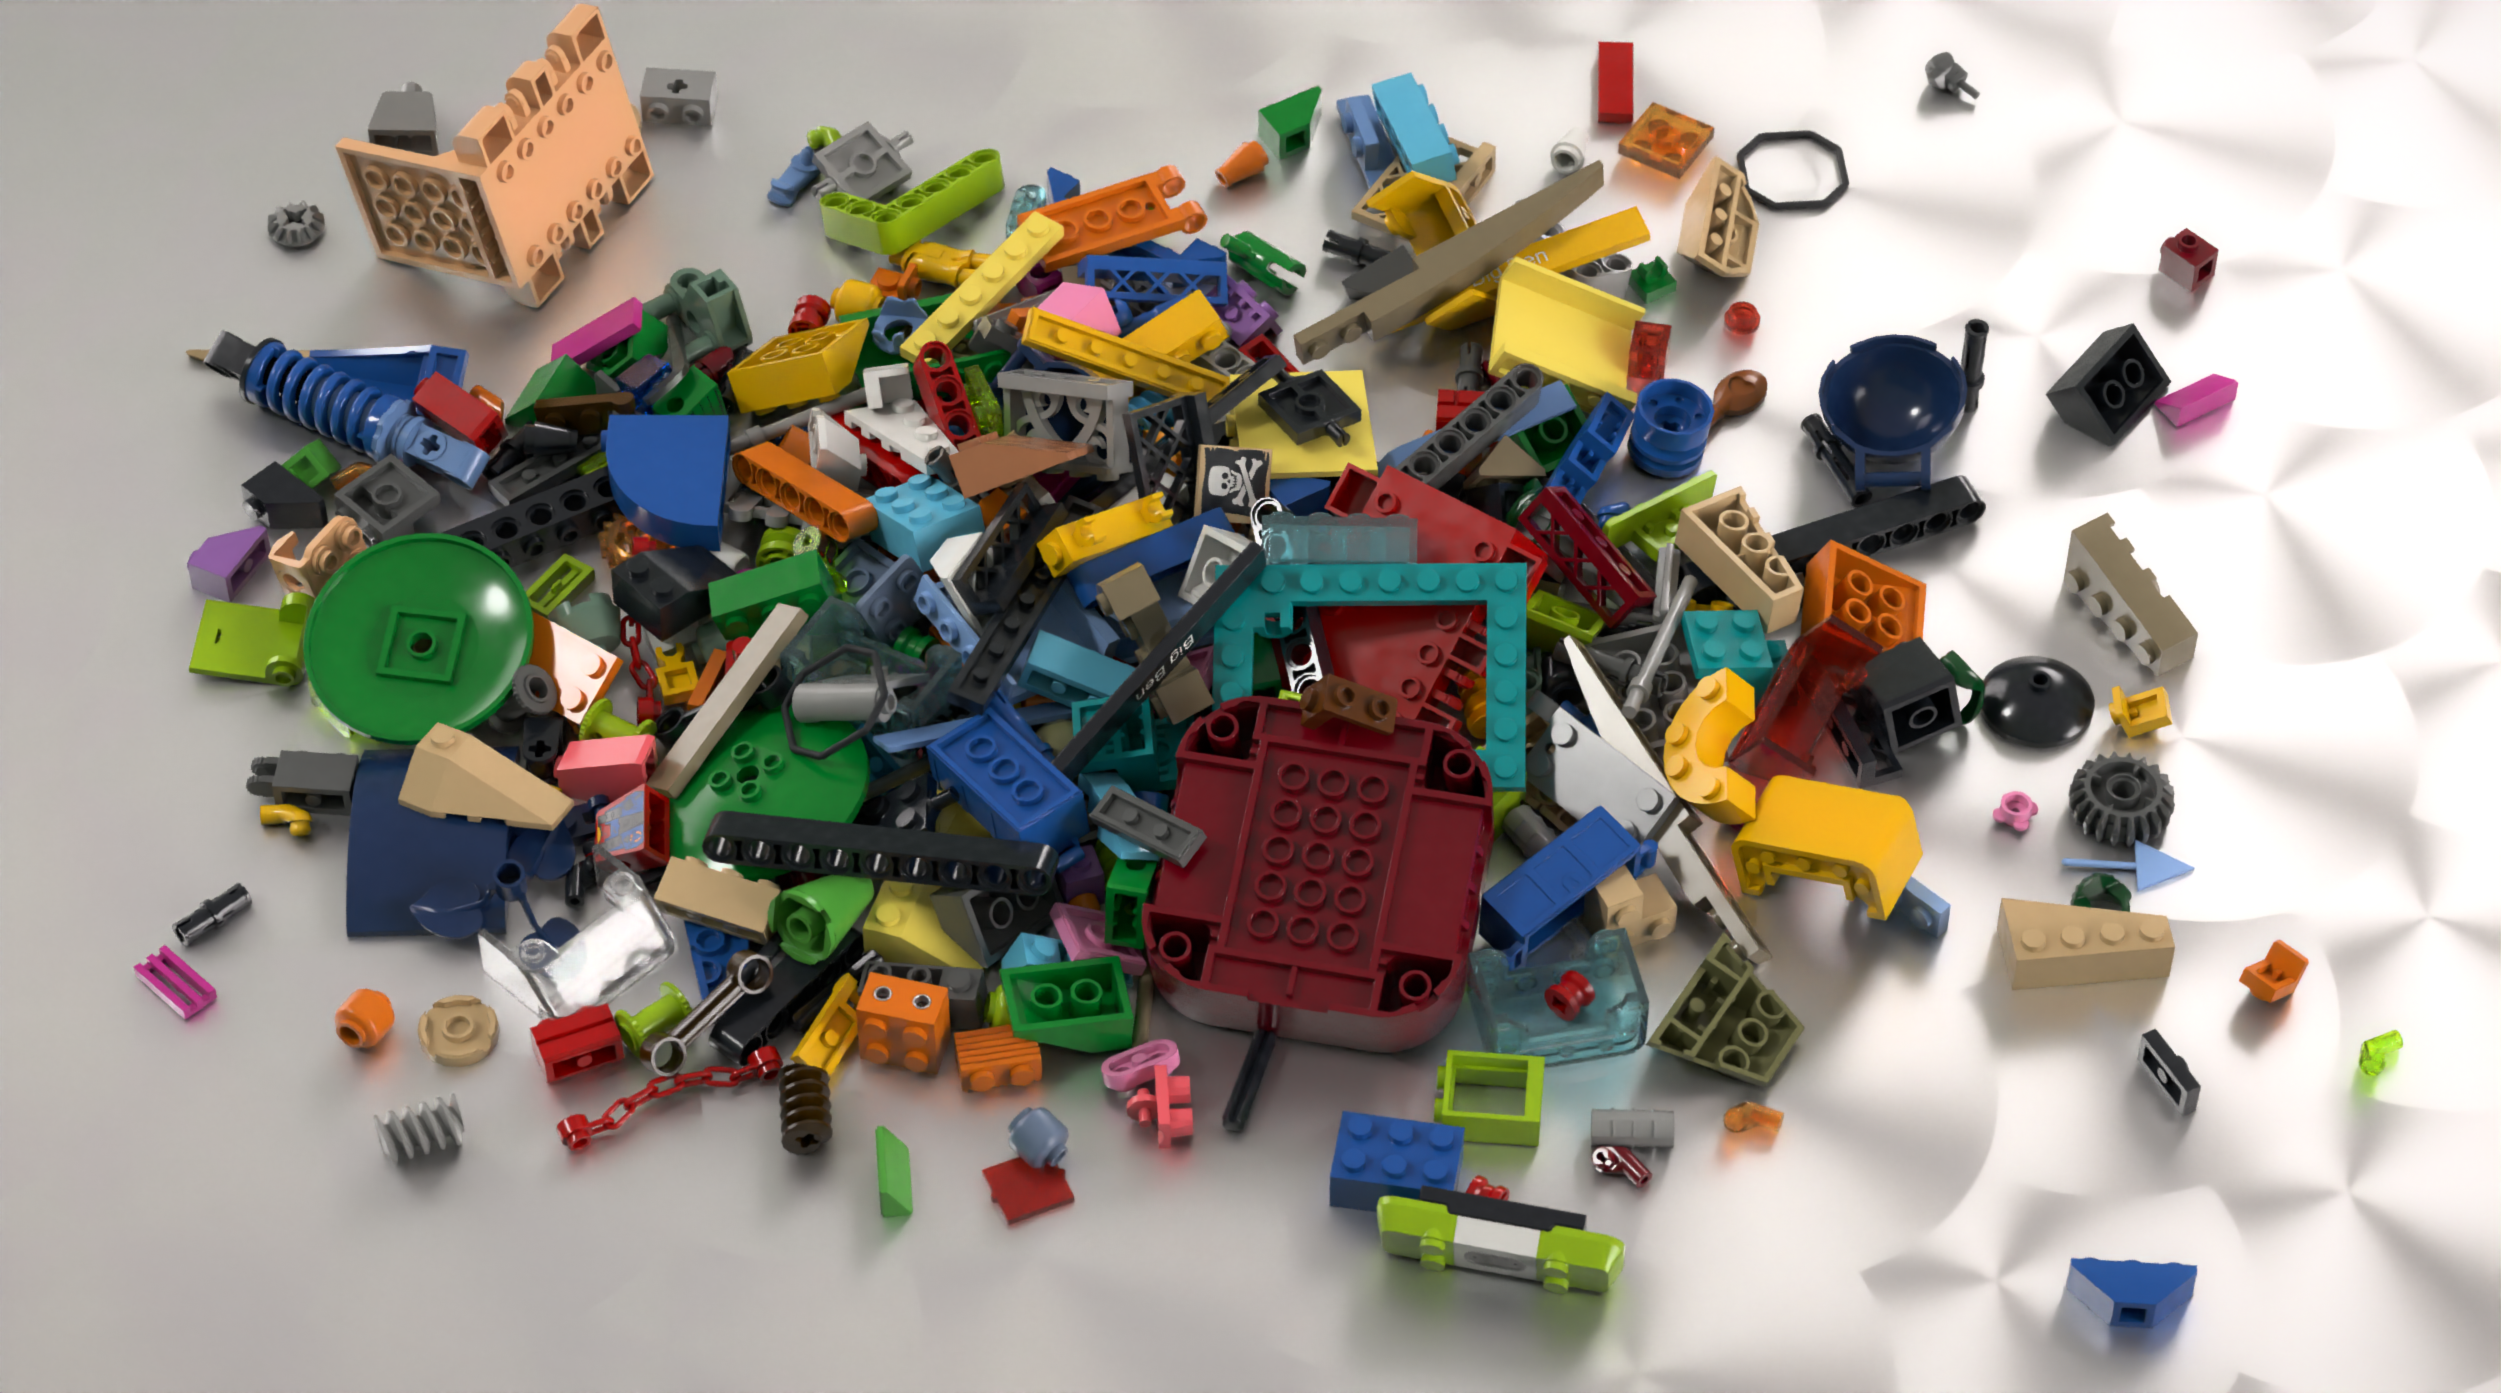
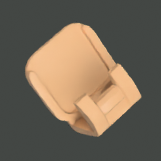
M337 515L307 545L304 556L300 561L296 560L292 551L299 542L296 533L293 531L280 538L273 545L268 558L285 595L301 592L311 595L316 599L332 575L351 558L366 550L367 546L363 539L362 530L358 527L355 520L348 516ZM301 582L303 584V587H299L297 585Z

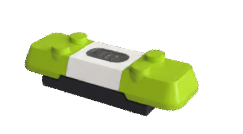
M1425 1185L1421 1186L1419 1200L1397 1196H1383L1379 1198L1377 1203V1222L1383 1250L1390 1254L1421 1259L1420 1265L1430 1270L1440 1271L1445 1268V1264L1541 1281L1544 1282L1543 1288L1550 1292L1566 1293L1568 1287L1607 1292L1624 1267V1243L1613 1236L1587 1231V1215Z

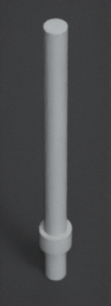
M865 387L813 408H819L828 416H833L844 410L866 403ZM811 408L760 428L757 425L745 430L744 435L732 439L730 456L785 435L792 424L799 428L809 425Z
M1687 575L1683 578L1638 676L1632 678L1626 690L1627 699L1621 710L1626 718L1632 719L1637 715L1641 704L1648 700L1653 690V678L1681 621L1683 611L1686 610L1698 585V580L1692 575Z

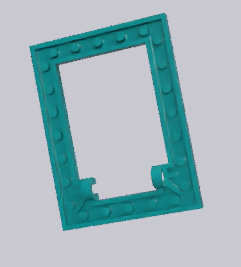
M1526 563L1267 565L1214 624L1212 698L1215 703L1212 704V712L1219 709L1220 703L1253 696L1254 632H1258L1260 636L1266 638H1283L1293 632V606L1487 605L1486 750L1474 751L1482 761H1485L1488 767L1493 792H1526L1527 565ZM1215 565V581L1229 565ZM1280 617V621H1269L1266 619Z

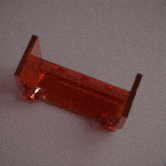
M1832 614L1799 636L1780 663L1755 709V721L1746 725L1729 757L1728 764L1742 773L1770 781L1776 775H1788L1810 780L1817 772L1816 766L1812 764L1814 756L1811 752L1842 695L1851 688L1857 690L1868 674V670L1864 668L1865 665L1881 654L1884 647Z

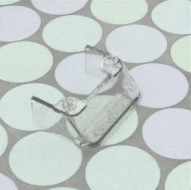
M598 843L592 847L597 888L604 892L605 899L613 907L558 949H555L544 940L528 939L518 944L512 950H509L485 929L478 933L484 973L541 1020L566 1017L575 1014L580 1008L588 1005L595 1007L606 1003L609 1005L670 958L675 950L673 931L642 879Z

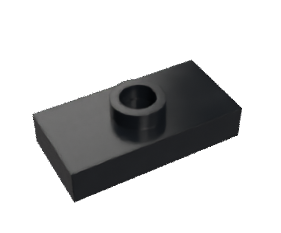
M2156 1029L2142 1034L2137 1057L2138 1061L2182 1117L2196 1111L2201 1085L2190 1073L2184 1058L2175 1054Z

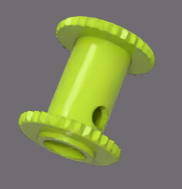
M603 698L596 701L585 715L580 727L579 741L646 734L655 736L657 725L653 720L648 719L639 724V726H636L619 718L612 713V701Z
M663 982L660 985L659 992L661 998L644 1008L633 1017L622 1009L616 1011L614 1015V1021L624 1044L639 1059L640 1047L646 1037L655 1032L667 1033L692 1011L683 993L670 982Z

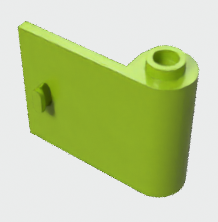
M289 593L283 597L280 609L206 599L189 665V673L275 684L282 687L299 684L303 680L306 669L303 653L305 627L310 610L316 599L306 593Z

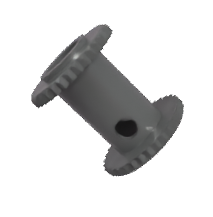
M525 664V666L522 665L514 672L513 683L511 684L514 693L504 705L486 719L487 723L494 730L503 734L516 733L523 727L526 712L529 711L530 714L533 713L538 716L545 715L555 707L557 700L555 683L551 676L539 666ZM537 691L539 692V698L535 696Z

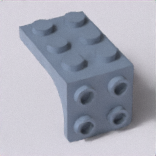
M857 539L827 568L842 594L846 623L887 652L894 646L900 633L906 627L913 626L923 616L914 601V597L924 573L909 555L904 554L894 562L862 539Z

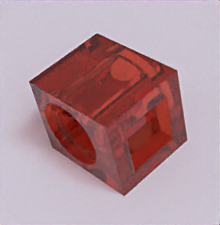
M1635 321L1629 351L1628 377L1655 381L1664 379L1670 351L1672 325Z

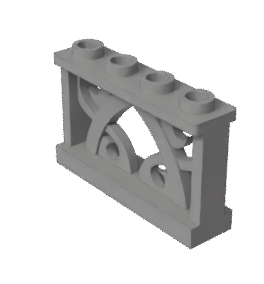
M1017 369L998 373V388H1003L1004 436L1013 430L1019 436H1026V425L1031 422L1034 429L1027 433V437L1062 441L1047 418H1051L1059 412L1064 396L1067 398V403L1073 416L1079 422L1085 424L1072 442L1092 444L1094 452L1086 454V457H1078L1043 470L1042 473L1058 474L1067 470L1070 477H1089L1092 474H1097V480L1115 481L1119 480V474L1133 471L1132 463H1129V446L1122 414L1129 412L1128 397L1133 396V381L1032 369ZM1045 394H1047L1050 398L1051 404L1050 407L1044 411L1043 406L1048 405L1045 403L1044 396ZM1082 398L1087 403V407L1083 411L1080 406ZM1099 431L1107 437V446L1104 439L1098 435ZM1098 446H1100L1102 449L1107 448L1106 459H1102L1098 456Z

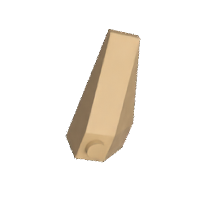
M439 722L416 745L398 798L400 805L434 818L445 819L446 814L467 816L470 822L481 823L482 817L504 820L507 826L553 831L574 807V800L471 734Z

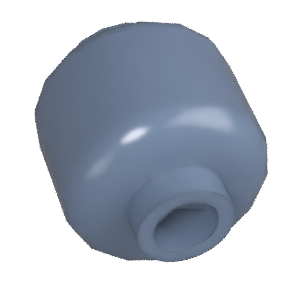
M1028 1107L1013 1119L1007 1129L1010 1133L1008 1139L1010 1148L1032 1168H1040L1047 1164L1053 1167L1068 1152V1148L1065 1146L1069 1137L1068 1129L1046 1108L1038 1107L1033 1110Z

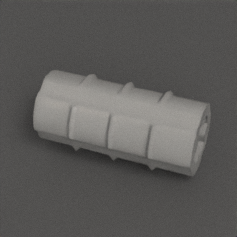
M1523 804L1512 809L1503 820L1502 829L1510 836L1513 844L1521 848L1524 856L1527 858L1532 857L1557 838L1554 834L1555 831L1548 828L1543 822V818L1537 816L1528 805Z
M1613 1107L1611 1109H1592L1591 1146L1631 1147L1632 1149L1634 1147H1651L1652 1149L1655 1147H1674V1111H1660L1654 1108L1652 1110H1635L1634 1108L1631 1110H1618Z

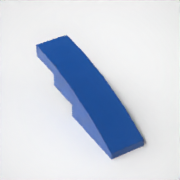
M1606 392L1569 445L1545 487L1565 486L1581 505L1587 491L1597 483L1606 463L1616 454L1633 420L1634 413L1610 393Z

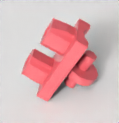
M1154 1065L1155 1096L1149 1094L1147 1088H1140L1137 1090V1095L1127 1101L1126 1109L1128 1116L1133 1120L1139 1121V1125L1143 1128L1150 1127L1151 1121L1157 1118L1159 1149L1171 1148V1137L1193 1135L1192 1108L1170 1109L1169 1104L1191 1103L1190 1077L1167 1076L1166 1065Z

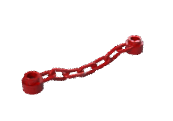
M632 537V557L640 552L656 550V541H649L648 537ZM627 615L621 620V642L624 646L630 648L633 660L629 665L631 675L641 689L646 690V697H637V726H639V724L648 719L655 722L661 715V701H654L653 689L658 685V679L650 665L640 657L638 645L642 639L641 625ZM627 621H629L630 627H633L635 624L636 638L631 636L629 641L626 639ZM641 665L650 676L646 681V685L636 672V670H641Z
M765 1046L751 1053L747 1058L748 1066L738 1070L732 1067L709 1066L703 1071L682 1075L677 1073L669 1077L660 1076L650 1080L645 1089L629 1098L623 1097L618 1099L604 1112L600 1119L589 1122L586 1115L575 1114L563 1119L557 1125L556 1130L564 1146H568L572 1151L580 1150L591 1143V1136L621 1127L634 1114L637 1107L653 1098H663L677 1093L683 1088L703 1084L711 1087L731 1088L755 1077L759 1078L761 1082H769L778 1078V1072L783 1066V1061L775 1046ZM711 1072L731 1073L729 1076L730 1082L713 1081V1074ZM699 1077H701V1079L691 1080V1081H686V1082H685V1080H688V1079H694V1078H699ZM675 1078L673 1081L675 1087L658 1092L659 1089L655 1086L656 1084ZM623 1104V1108L627 1112L615 1123L614 1118L609 1116Z

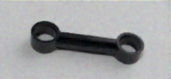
M774 665L740 712L759 704L766 710L780 706L784 702L793 683L777 665ZM703 705L686 712L681 707H672L664 711L655 720L657 732L654 735L668 751L671 750Z

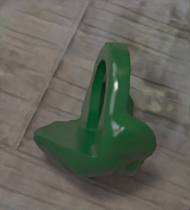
M2093 873L2076 886L2070 905L2092 908L2090 901L2107 900L2122 907L2121 911L2130 912L2129 902L2132 894L2113 875Z

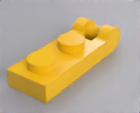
M849 973L844 974L833 987V993L793 1052L790 1059L794 1063L823 1068L831 1076L858 1034L856 1007L860 1000V996L857 993L858 981ZM847 1000L854 1004L853 1008L846 1003Z

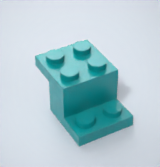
M1758 610L1683 611L1681 625L1696 679L1711 676L1715 672L1727 667L1754 687L1755 708L1798 707L1801 696L1785 640L1765 639Z
M1149 696L1079 774L1117 769L1118 775L1129 785L1132 792H1157L1176 789L1178 772L1175 756L1183 736L1195 722L1194 714L1175 725L1169 723L1166 718L1162 720L1155 719ZM1110 697L1071 702L1074 736Z

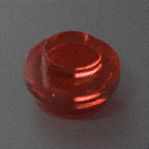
M1741 301L1732 304L1724 315L1725 327L1735 334H1751L1760 326V315L1756 307L1749 302Z

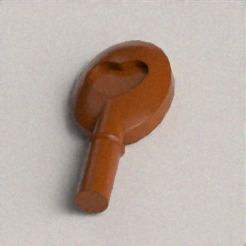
M1740 370L1729 374L1718 383L1714 391V414L1710 428L1718 420L1723 419L1725 415H1745L1762 404L1767 395L1768 386L1763 374L1754 370Z

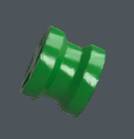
M908 626L900 633L894 644L893 658L900 663L908 662L913 670L924 673L936 660L940 649V642L933 636H923L920 629Z

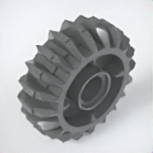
M2114 751L2110 758L2107 759L2099 754L2095 762L2086 760L2082 769H2077L2068 794L2070 796V813L2074 814L2075 825H2083L2084 835L2095 833L2097 842L2108 839L2113 847L2117 842H2124L2130 848L2135 839L2145 844L2149 837L2157 839L2161 830H2166L2175 807L2174 786L2169 785L2168 774H2160L2159 764L2147 765L2146 757L2135 760L2130 752L2126 757H2119Z

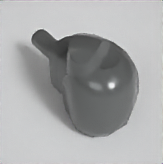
M1947 51L1938 53L1927 62L1925 73L1928 82L1938 89H1949L1951 92L1961 88L1973 99H1977L1980 95L1978 90L1966 82L1968 72L1954 61L1951 53Z

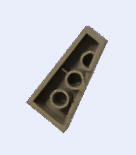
M2107 512L2071 531L2063 581L2072 593L2077 594L2086 603L2092 614L2099 617L2112 630L2114 636L2119 641H2123L2136 654L2140 663L2148 666L2158 677L2194 658L2198 632L2170 595L2163 598L2160 594L2157 577L2149 567L2142 570L2131 555L2134 553L2135 548L2127 537L2122 540L2118 538L2111 528L2115 525V521Z

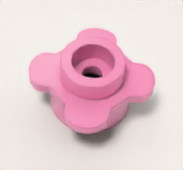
M2018 791L2009 792L2002 796L2000 807L1993 810V819L1998 823L2005 822V824L2014 827L2017 831H2024L2029 828L2031 816H2035L2038 813V806L2025 793Z

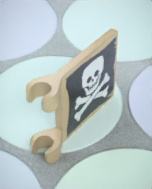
M1199 444L1194 517L1221 507L1230 523L1250 524L1247 539L1256 542L1250 512L1258 500L1269 497L1272 449Z

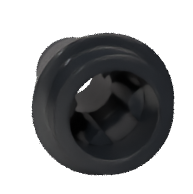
M535 421V424H525L524 454H534L535 458L577 452L578 430Z

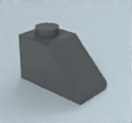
M1402 245L1341 282L1350 299L1361 300L1414 272L1413 260L1405 246Z

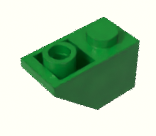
M1315 86L1258 110V136L1279 161L1310 148L1322 114V89L1319 86Z

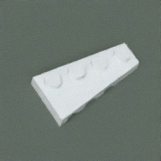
M898 398L890 404H884L883 408L868 409V407L844 410L845 425L850 428L861 427V435L869 440L876 437L879 438L882 448L889 452L901 453L903 461L926 475L936 474L931 467L925 464V457L931 449L936 446H942L949 455L959 452L915 400Z

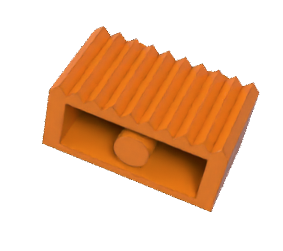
M1011 1024L953 1033L954 1051L962 1091L973 1090L983 1092L991 1089L993 1086H1007L1010 1083L1023 1086L1030 1084L1033 1080L1040 1081L1042 1079L1041 1053L1038 1042L1013 1037Z

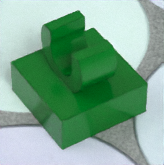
M1656 256L1654 261L1647 264L1642 262L1636 269L1632 270L1628 285L1645 304H1648L1676 292L1677 281L1668 272L1667 264L1660 256Z

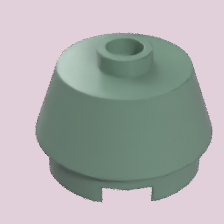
M590 593L588 594L590 601L571 607L568 600L549 613L550 621L609 653L613 652L621 643V610L613 604L609 594Z

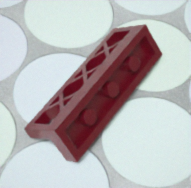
M1565 486L1545 487L1518 517V520L1610 629H1616L1634 608L1648 607L1656 599L1657 595ZM1543 506L1551 514V530H1542L1532 519ZM1560 535H1569L1574 541V558H1566L1559 551ZM1583 562L1592 563L1596 567L1597 585H1588L1583 579ZM1606 590H1615L1625 602L1614 615L1606 607Z

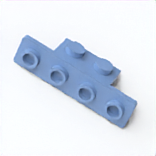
M1369 95L1337 100L1336 108L1341 118L1343 131L1349 137L1353 156L1358 159L1370 189L1395 159V155Z

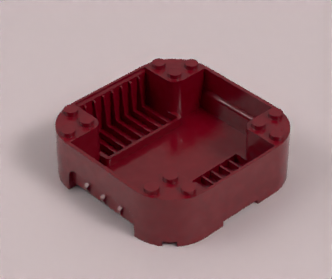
M1246 696L1220 703L1219 709L1204 718L1200 716L1189 727L1179 744L1175 756L1178 772L1174 799L1171 801L1170 806L1171 815L1203 830L1207 838L1184 869L1161 857L1158 872L1155 874L1154 881L1156 882L1151 904L1143 903V934L1152 977L1160 993L1171 1006L1183 1015L1212 1026L1254 1033L1262 1028L1266 1031L1274 1032L1279 1037L1380 1053L1412 1049L1431 1040L1450 1023L1463 1000L1481 910L1482 894L1485 890L1494 842L1493 786L1485 761L1481 760L1465 737L1448 727L1432 722L1395 717L1394 732L1389 736H1385L1333 717L1317 729L1312 730L1300 725L1302 709H1300L1299 701L1266 696Z

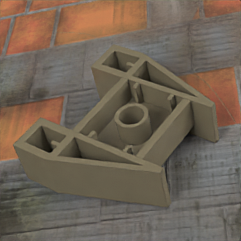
M1136 562L1097 583V596L1095 597L1100 611L1106 617L1110 616L1116 619L1127 638L1130 637L1132 641H1136L1139 649L1135 650L1134 654L1139 664H1141L1172 628L1158 603L1161 598L1143 564ZM1187 656L1179 662L1150 695V703L1160 720L1166 718L1173 725L1215 703L1198 669L1190 664Z

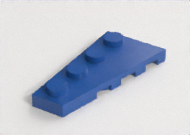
M683 920L702 1001L727 978L726 967L730 958L738 951L750 950V941ZM746 992L726 1011V1013H727L740 999H742V998L746 995Z

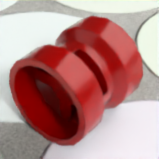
M816 295L800 297L796 302L794 316H792L788 326V334L825 327L831 315L829 303Z

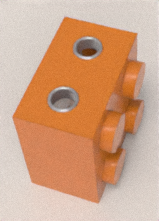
M870 972L856 1007L860 1059L869 1060L875 1064L903 1067L913 1072H927L938 1075L951 1039L948 988Z

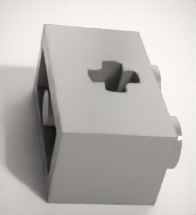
M646 67L640 93L642 122L712 126L718 100L716 72Z

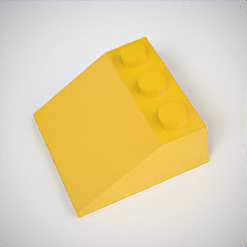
M868 318L786 334L770 339L727 372L740 413L755 411L756 415H764L776 410L777 406L787 405L788 409H794L807 404L808 400L818 398L820 403H824L840 396L839 392L852 381L870 325Z

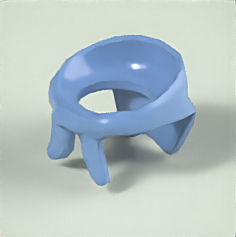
M888 296L872 330L873 342L878 349L891 355L899 354L900 346L907 340H904V333H895L892 336V341H889L885 337V331L896 326L911 325L913 327L912 335L929 317L914 298L904 301Z

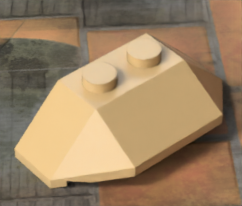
M1717 156L1710 161L1685 204L1677 253L1705 271L1722 277H1747L1751 273L1759 221L1752 198L1745 188L1747 182L1744 173Z

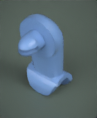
M806 146L800 154L793 156L791 164L778 180L772 179V188L767 194V198L770 201L781 206L791 207L796 201L798 192L819 176L821 171L812 162L814 151L810 146Z

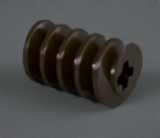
M796 1063L786 1065L779 1069L778 1072L779 1104L781 1107V1143L783 1148L790 1153L796 1155L809 1154L816 1151L820 1144L826 1143L831 1139L833 1134L831 1127L832 1115L830 1113L831 1101L829 1099L831 1091L828 1085L830 1076L826 1070L820 1067Z

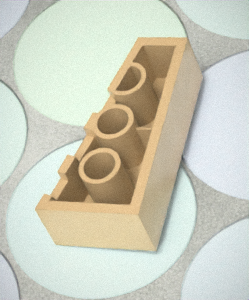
M1741 486L1681 509L1675 544L1741 610H1758L1765 634H1769L1797 621L1804 588L1786 558L1778 555L1774 548L1775 540L1770 532H1764L1759 524L1760 516L1754 507L1748 506L1745 501L1746 493Z

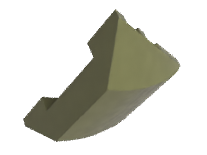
M1723 932L1646 1045L1693 1061L1739 1081L1766 1087L1805 1027L1774 990H1767L1754 975V966L1748 960L1743 962L1730 946L1732 940Z

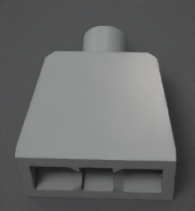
M414 82L403 84L401 91H386L382 93L368 126L370 143L429 156L439 155L433 94L422 92L421 86Z

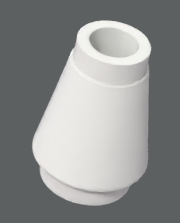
M1571 128L1551 149V163L1558 172L1571 174L1583 166L1588 141V133L1583 128Z

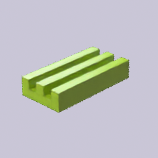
M564 553L525 591L532 611L550 620L548 615L554 608L568 600L571 604L596 579L595 570ZM572 568L562 580L559 579L566 571ZM551 587V591L537 603L536 601Z

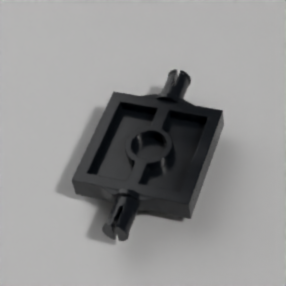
M1283 368L1272 377L1278 384L1273 388L1258 393V405L1297 446L1324 435L1329 436L1338 447H1342V444L1346 446L1350 441V435L1342 428L1361 421V409L1322 369L1307 375L1294 377Z
M927 772L914 780L905 782L901 787L873 799L869 804L865 805L864 825L935 832L939 813L942 809L958 802L960 796L953 786L937 794V781Z

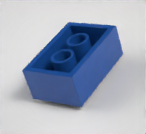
M1343 1111L1330 1173L1329 1206L1377 1212L1376 1208L1380 1197L1397 1196L1419 1200L1422 1185L1457 1191L1464 1155L1465 1128Z

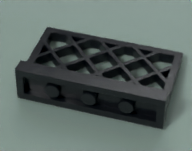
M1179 392L1170 395L1169 399L1124 413L1122 416L1139 499L1154 494L1156 491H1162L1166 497L1163 504L1165 510L1172 509L1174 504L1183 510L1179 523L1194 517L1199 444H1216L1206 392ZM1170 408H1172L1175 421L1173 430L1163 423ZM1143 417L1152 424L1145 439L1140 436L1137 419ZM1159 431L1169 437L1163 453L1153 446ZM1177 444L1180 447L1182 457L1180 466L1171 460ZM1149 454L1159 460L1152 476L1147 473L1145 464ZM1167 467L1176 474L1170 490L1160 483ZM1184 481L1188 485L1189 500L1187 503L1178 497Z

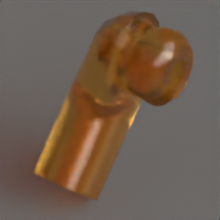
M1746 1101L1727 1110L1723 1122L1727 1130L1733 1133H1741L1757 1126L1778 1132L1784 1119V1113L1755 1102Z

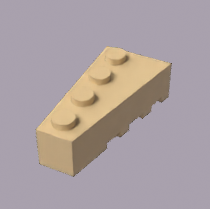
M2001 898L1997 931L2012 990L2169 977L2175 944L2167 916Z

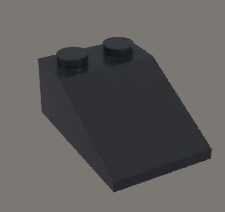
M699 545L644 551L611 569L613 603L663 642L711 613L708 583L736 575L737 573L705 547Z

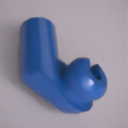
M1626 502L1601 507L1596 516L1599 520L1598 527L1602 530L1608 519L1613 516H1619L1632 508Z

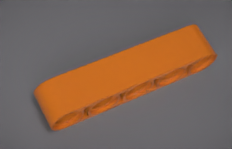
M771 442L761 443L738 452L732 457V469L742 484L838 542L849 541L874 531L878 527V515L870 501Z

